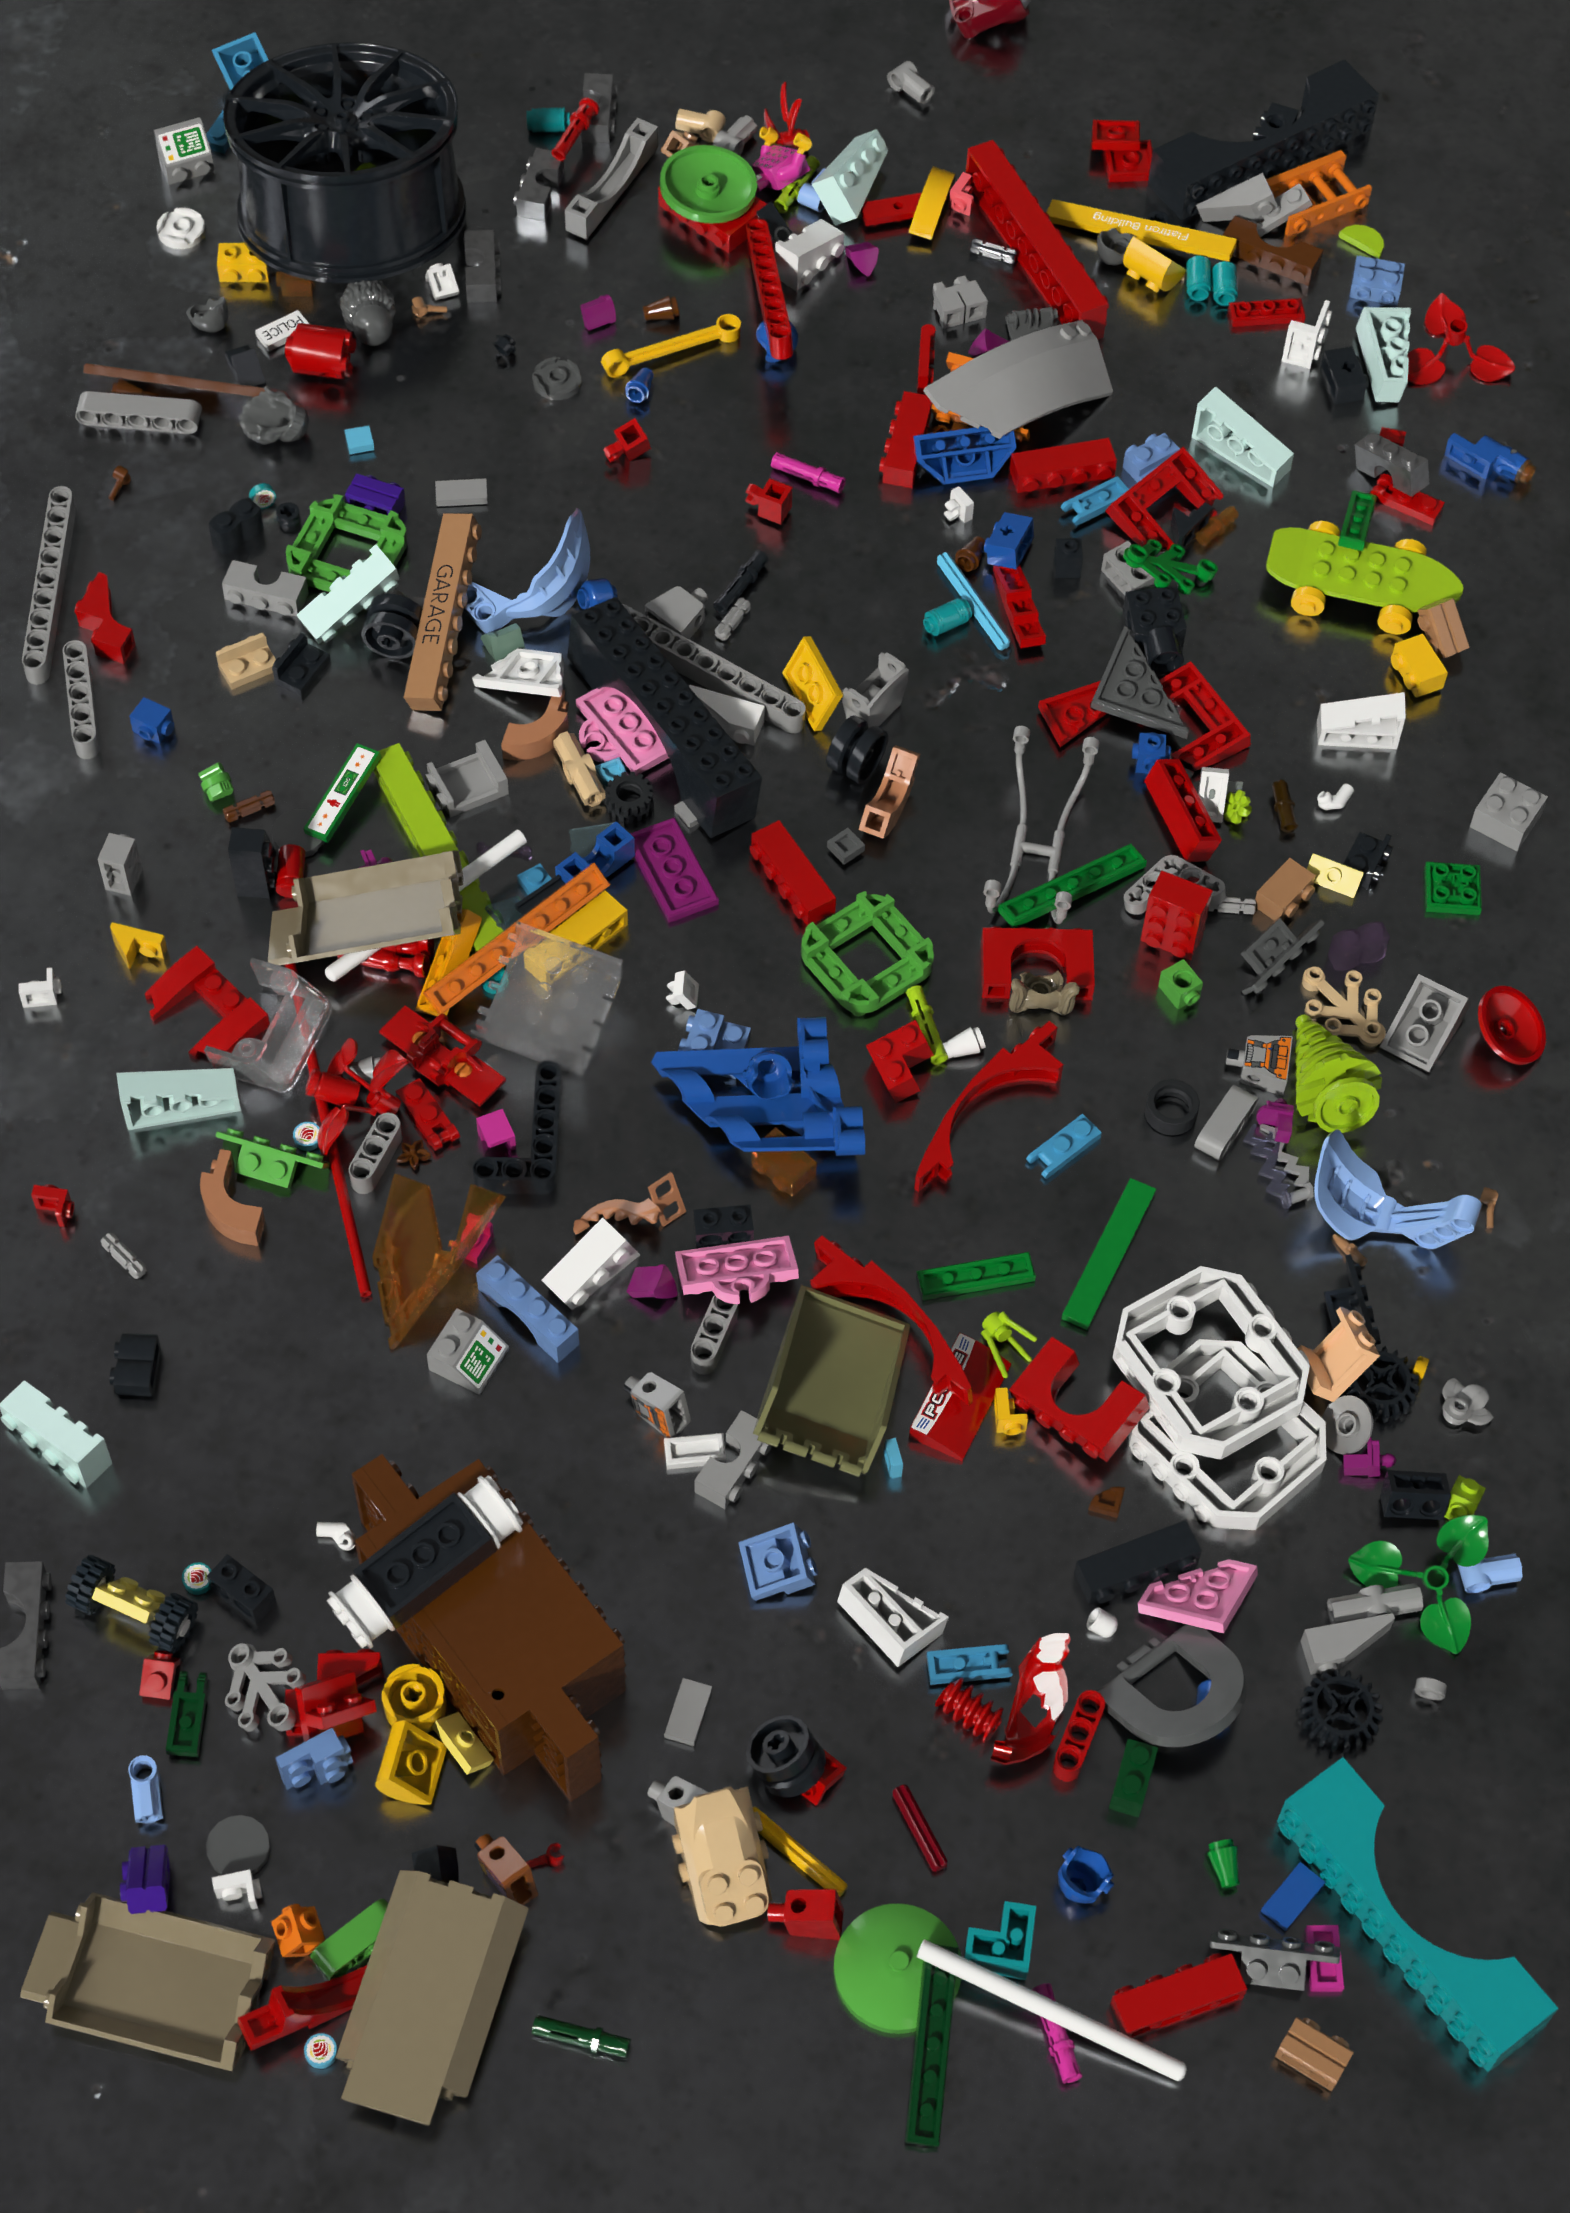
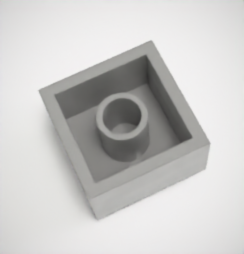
M1500 772L1476 807L1470 828L1518 851L1541 817L1548 796Z

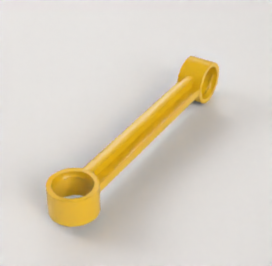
M724 314L717 319L714 326L627 353L620 349L610 350L602 357L601 364L609 377L617 378L624 375L632 365L719 339L727 343L734 342L740 337L741 321L733 314ZM731 326V327H733V328H735V329H734V330H724V329H722V327Z

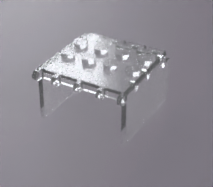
M517 921L515 925L516 934L509 933L507 937L508 940L516 943L510 958L500 955L498 962L507 965L501 982L489 981L488 984L489 988L497 991L491 1007L488 1009L479 1006L477 1011L487 1017L485 1021L477 1019V1030L470 1029L468 1035L540 1063L546 1060L556 1062L562 1071L583 1076L592 1057V1053L583 1050V1048L595 1049L602 1028L593 1023L595 1021L605 1024L612 1002L603 999V997L615 998L621 983L620 979L623 977V960Z

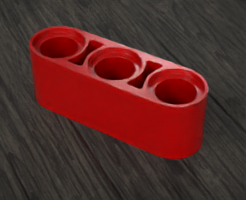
M1087 1690L1078 1697L1054 1760L1053 1771L1061 1781H1073L1081 1773L1105 1708V1700L1097 1691ZM1093 1705L1097 1711L1089 1713L1082 1706ZM1082 1732L1087 1738L1077 1740L1072 1736V1733ZM1071 1759L1076 1766L1071 1768L1065 1767L1061 1760Z

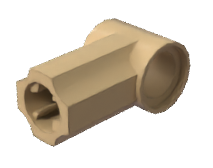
M679 109L675 126L678 130L699 134L704 141L713 143L718 132L723 130L726 118L721 112L716 110L702 114Z

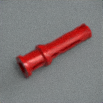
M582 98L578 110L570 116L569 126L551 152L556 160H565L581 132L590 127L591 119L599 113L600 108L594 100Z

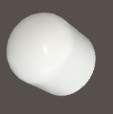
M1101 1608L1094 1609L1087 1620V1629L1104 1638L1111 1637L1118 1628L1117 1618Z

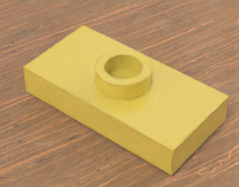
M1315 853L1312 854L1307 870L1316 875L1315 884L1355 898L1364 872Z
M459 1712L435 1721L432 1726L433 1730L467 1775L491 1765L494 1760Z

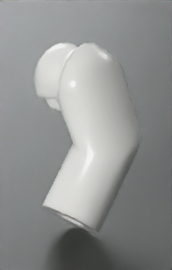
M1343 784L1336 795L1323 791L1317 796L1318 805L1323 810L1341 809L1354 793V789L1349 784Z
M317 1522V1537H332L342 1550L348 1551L355 1547L356 1536L346 1523Z

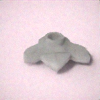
M1451 1378L1446 1382L1442 1390L1445 1399L1442 1409L1446 1421L1453 1425H1461L1468 1421L1480 1426L1492 1421L1493 1415L1484 1408L1489 1400V1392L1485 1387L1477 1384L1464 1387L1457 1378Z

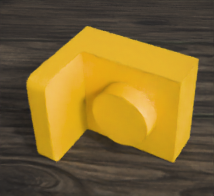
M996 1388L994 1396L996 1433L1017 1435L1025 1432L1028 1415L1014 1414V1399L1008 1398V1388Z

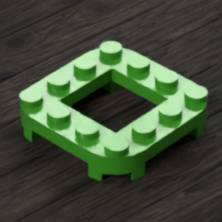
M333 494L334 499L323 500L319 503L314 501L309 507L310 515L292 546L288 545L286 548L289 573L306 577L308 586L331 592L329 587L337 578L344 575L348 577L351 574L350 570L317 560L334 528L377 540L376 545L396 567L407 547L406 527L399 519V514L390 510L387 516L345 503L343 495Z
M866 891L856 895L855 902L817 925L811 922L805 928V933L802 937L801 956L806 966L833 997L855 1016H863L866 1013L876 1011L905 993L910 987L924 981L933 970L934 952L932 941L929 937L924 939L894 906L895 899L888 894L884 897L877 894L867 895ZM873 926L902 959L868 981H865L863 978L858 980L833 952V949Z

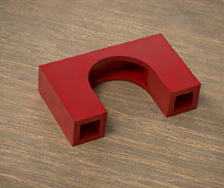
M660 186L658 187V203L662 209L669 211L682 223H686L696 230L698 234L705 236L727 253L732 252L747 240V222L759 219L756 212L767 205L764 201L755 197L750 209L734 220L723 223H701L685 218L669 207L662 197Z
M998 926L982 929V998L1010 999L1012 983L1011 965L1013 962L1025 954L1041 953L1052 957L1060 964L1064 973V986L1069 982H1076L1080 990L1079 994L1075 996V1000L1093 999L1095 987L1093 930H1084L1082 928L1056 929L1052 927L1045 929H1029L1027 927L1001 928Z
M1051 1337L1009 1389L1014 1399V1406L1024 1414L1029 1412L1036 1416V1420L1045 1428L1053 1427L1058 1430L1059 1435L1067 1442L1073 1444L1075 1441L1083 1446L1082 1449L1094 1459L1100 1457L1108 1462L1150 1409L1146 1395L1126 1382L1121 1381L1106 1401L1093 1412L1074 1415L1061 1410L1056 1405L1057 1394L1080 1363L1073 1349Z

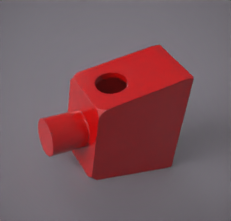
M836 1889L788 1890L785 1903L769 1902L768 1922H784L789 1934L792 1936L840 1940L842 1936L844 1908Z

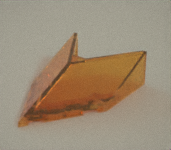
M394 1174L372 1256L374 1267L379 1270L380 1281L377 1282L384 1321L390 1327L391 1337L388 1338L390 1349L394 1350L457 1272L506 1196L470 1184L456 1241L450 1240L448 1246L452 1247L451 1251H444L442 1249L430 1186L399 1174Z

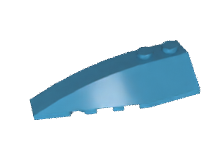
M256 32L212 50L230 91L244 75L268 60Z

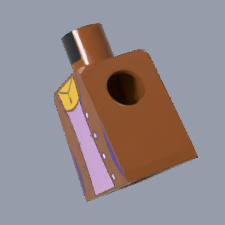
M484 1834L476 1840L474 1847L478 1851L477 1857L482 1872L499 1895L505 1896L521 1905H525L539 1895L531 1868L505 1837H499L494 1841L489 1834Z

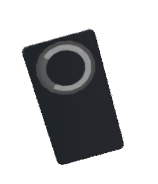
M769 202L756 212L759 219H763L768 223L770 235L775 242L790 240L789 235L793 233L772 202Z

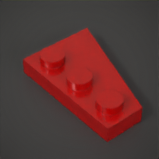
M1100 681L1039 701L1038 708L1059 747H1062L1107 714L1091 708V702Z

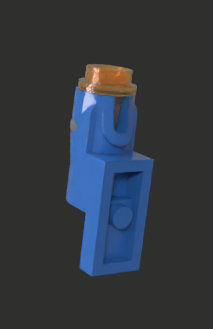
M1453 433L1448 438L1444 455L1485 480L1495 471L1509 480L1526 485L1536 471V467L1532 465V461L1528 457L1516 451L1505 441L1497 442L1484 435L1474 445L1456 433Z

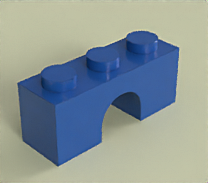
M616 821L596 836V844L590 854L582 858L578 853L574 852L555 867L556 876L559 874L561 880L567 883L591 863H595L605 878H607L635 856L634 837Z

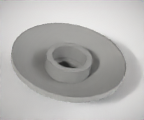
M1342 1396L1331 1402L1322 1416V1419L1326 1422V1446L1333 1452L1342 1455L1353 1454L1361 1450L1369 1441L1373 1430V1415L1369 1406L1358 1397Z

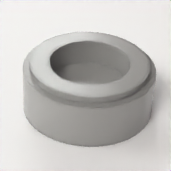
M1418 1678L1414 1691L1417 1695L1426 1699L1442 1700L1445 1698L1447 1685L1431 1678Z

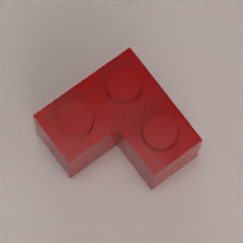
M916 1020L866 1045L895 1103L921 1091L909 1068L934 1056Z

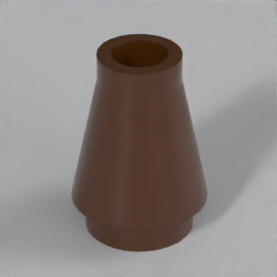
M668 295L651 304L642 306L646 321L674 319V317L680 316L676 296L669 297Z
M974 537L972 541L956 552L955 563L960 570L970 572L978 567L984 551L985 540L983 538Z

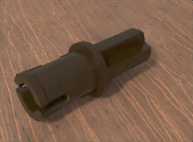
M1280 779L1272 783L1276 802L1274 810L1278 812L1281 830L1283 832H1291L1298 827L1294 812L1295 802L1291 799L1287 782Z

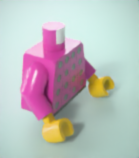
M766 127L761 128L759 136L765 140V144L761 147L760 158L752 164V169L757 179L756 192H760L765 187L781 190L810 171L805 158L806 155H804V152L808 151L812 146L810 138L798 133L793 143L799 149L774 144L771 147L778 139V133L771 127L769 129Z

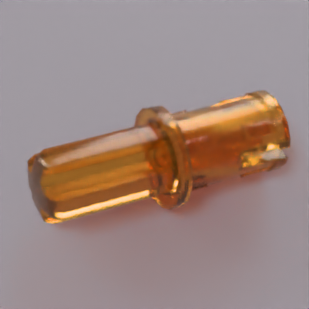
M1230 506L1217 517L1212 516L1209 519V523L1195 533L1197 535L1195 536L1196 540L1203 546L1208 545L1216 536L1225 533L1226 527L1238 518L1239 512L1234 506Z

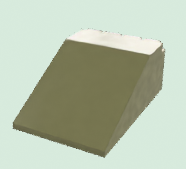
M801 1285L754 1427L753 1434L758 1435L757 1441L774 1447H778L779 1443L783 1444V1450L804 1458L807 1453L811 1454V1460L834 1468L835 1463L839 1464L840 1471L857 1477L861 1473H868L887 1429L911 1324Z

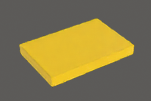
M803 636L782 673L795 697L804 703L805 716L814 731H822L843 697V693L812 637Z

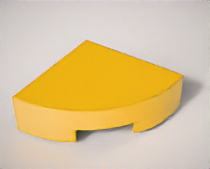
M1418 1356L1412 1374L1419 1375L1418 1386L1422 1382L1430 1360L1423 1356Z

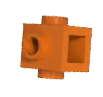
M300 1904L289 1905L282 1910L281 1915L271 1921L282 1957L308 1956L326 1940L315 1906L301 1907Z

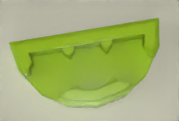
M1351 225L1339 232V238L1380 259L1384 249V240L1375 229L1365 225Z

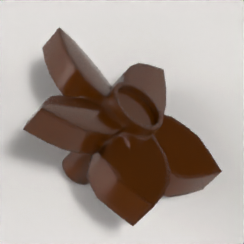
M417 1140L413 1145L401 1142L402 1150L405 1153H402L397 1158V1163L410 1161V1166L416 1170L419 1161L430 1159L431 1154L424 1149L423 1140Z

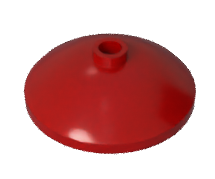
M1496 986L1482 996L1478 1007V1022L1481 1033L1489 1047L1504 1060L1517 1065H1526L1538 1059L1545 1048L1546 1031L1542 1017L1533 1002L1525 994L1509 986Z

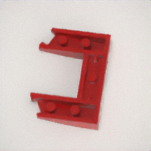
M1182 447L1115 500L1105 511L1138 545L1143 547L1149 539H1155L1161 543L1162 548L1169 550L1174 542L1146 509L1174 487L1198 509L1205 502L1213 506L1215 499L1221 500L1224 495L1188 451ZM1213 510L1211 520L1216 516L1217 511Z
M1191 661L1159 680L1168 699H1171L1175 707L1187 701L1210 730V732L1171 754V759H1180L1193 765L1192 770L1196 771L1202 769V767L1218 763L1251 746L1250 733Z
M195 946L181 957L145 993L146 1000L151 998L153 1000L154 1009L149 1011L153 1021L195 990L224 1017L188 1052L189 1057L197 1060L200 1053L213 1056V1066L219 1065L270 1026L268 1014L251 997L247 999L216 969L215 962L198 946Z

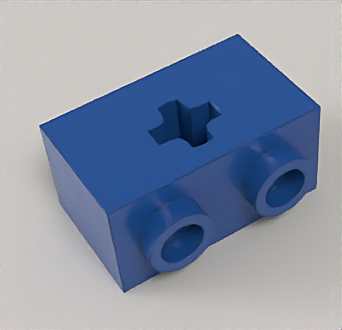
M1003 513L999 522L995 523L992 535L986 539L984 544V552L987 553L988 564L1017 570L1034 539L1033 517Z

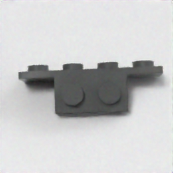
M1281 918L1275 920L1240 953L1258 974L1241 990L1242 993L1246 995L1254 991L1257 994L1269 984L1267 979L1271 975L1273 977L1277 976L1286 968L1284 963L1288 959L1293 960L1302 953L1303 949L1301 946L1305 942L1310 943L1321 934L1319 929L1325 924L1324 921L1320 919L1310 924L1296 937Z
M1220 1929L1218 1932H1212L1210 1948L1242 1952L1240 1974L1245 1984L1304 1991L1307 1960L1339 1964L1341 1948L1335 1947L1333 1943L1327 1941H1317L1315 1944L1303 1943L1301 1939L1295 1937H1285L1283 1940L1271 1939L1263 1933H1252L1250 1936L1238 1935L1236 1931L1231 1929Z

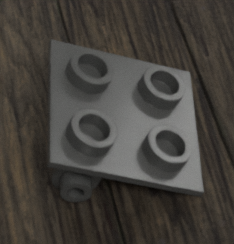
M1052 306L1041 308L1039 313L1037 308H1034L1033 313H1031L1030 309L1026 311L1012 310V313H1008L1005 316L1011 341L1042 329L1057 326L1056 318H1058L1057 308L1052 309Z

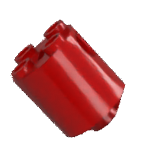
M298 323L296 329L287 337L285 343V356L293 373L337 379L351 378L353 364L350 363L351 353H355L356 338H352V332L348 329Z

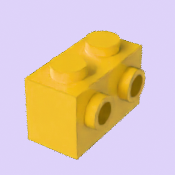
M219 243L217 269L220 282H269L270 266L258 259L244 243Z
M1423 634L1395 643L1391 656L1392 666L1395 670L1399 671L1406 688L1410 689L1416 698L1444 688L1448 671Z

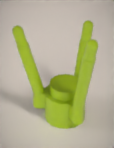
M993 1312L984 1319L982 1323L984 1330L981 1332V1335L987 1341L1003 1378H1008V1373L994 1340L998 1342L1008 1340L1020 1355L1028 1362L1032 1361V1357L1011 1335V1327L1033 1342L1037 1341L1036 1336L1010 1319L1005 1312Z

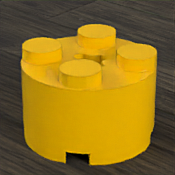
M419 1664L403 1665L395 1669L388 1676L382 1690L385 1716L391 1726L394 1722L406 1720L422 1731L429 1733L433 1730L432 1726L435 1721L445 1717L447 1704L443 1682L440 1676L432 1669L429 1670L421 1667Z

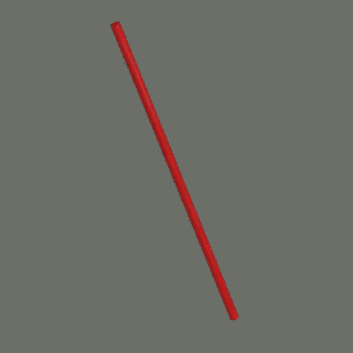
M296 963L285 965V970L310 1074L314 1068L320 1070ZM315 1098L320 1122L322 1123L330 1112L328 1102ZM335 1140L329 1148L328 1157L360 1296L368 1297L372 1294L340 1153L337 1141Z

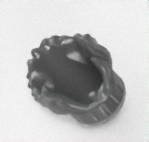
M381 280L349 283L347 288H345L343 296L340 298V307L345 326L354 332L359 341L366 345L377 346L384 343L391 335L393 328L392 320L396 311L392 292L389 291L387 286L383 285Z
M266 385L264 387L265 391H261L259 396L247 400L242 405V413L238 417L242 420L239 424L242 426L243 433L261 444H270L277 440L284 442L298 441L308 430L309 415L306 408L302 404L292 401L290 396L283 390L274 389Z

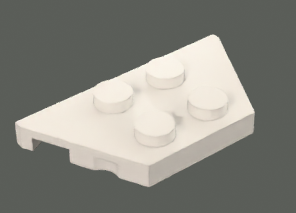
M517 648L504 659L492 664L493 671L485 676L476 674L472 678L475 687L561 697L563 691L564 659L562 653Z

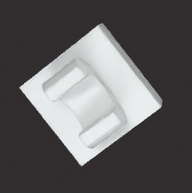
M959 486L951 490L950 500L945 503L948 511L944 512V515L949 521H953L957 517L963 523L972 520L974 502Z
M685 970L676 972L675 981L667 984V987L673 994L666 996V1000L672 1005L681 1003L687 1010L697 1008L699 984Z

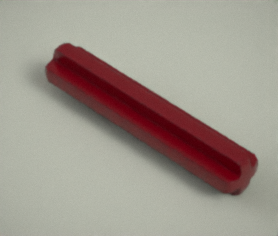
M903 1784L896 1787L892 1795L932 1871L937 1872L944 1869L948 1864V1860L908 1785Z

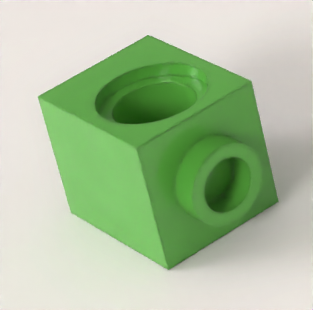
M1182 959L1161 971L1158 986L1173 1005L1180 1009L1185 1005L1191 1006L1199 1000L1203 982L1187 962Z

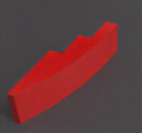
M994 565L993 572L999 593L1020 648L1046 644V635L1039 623V612L1032 600V589L1020 565L1017 570Z

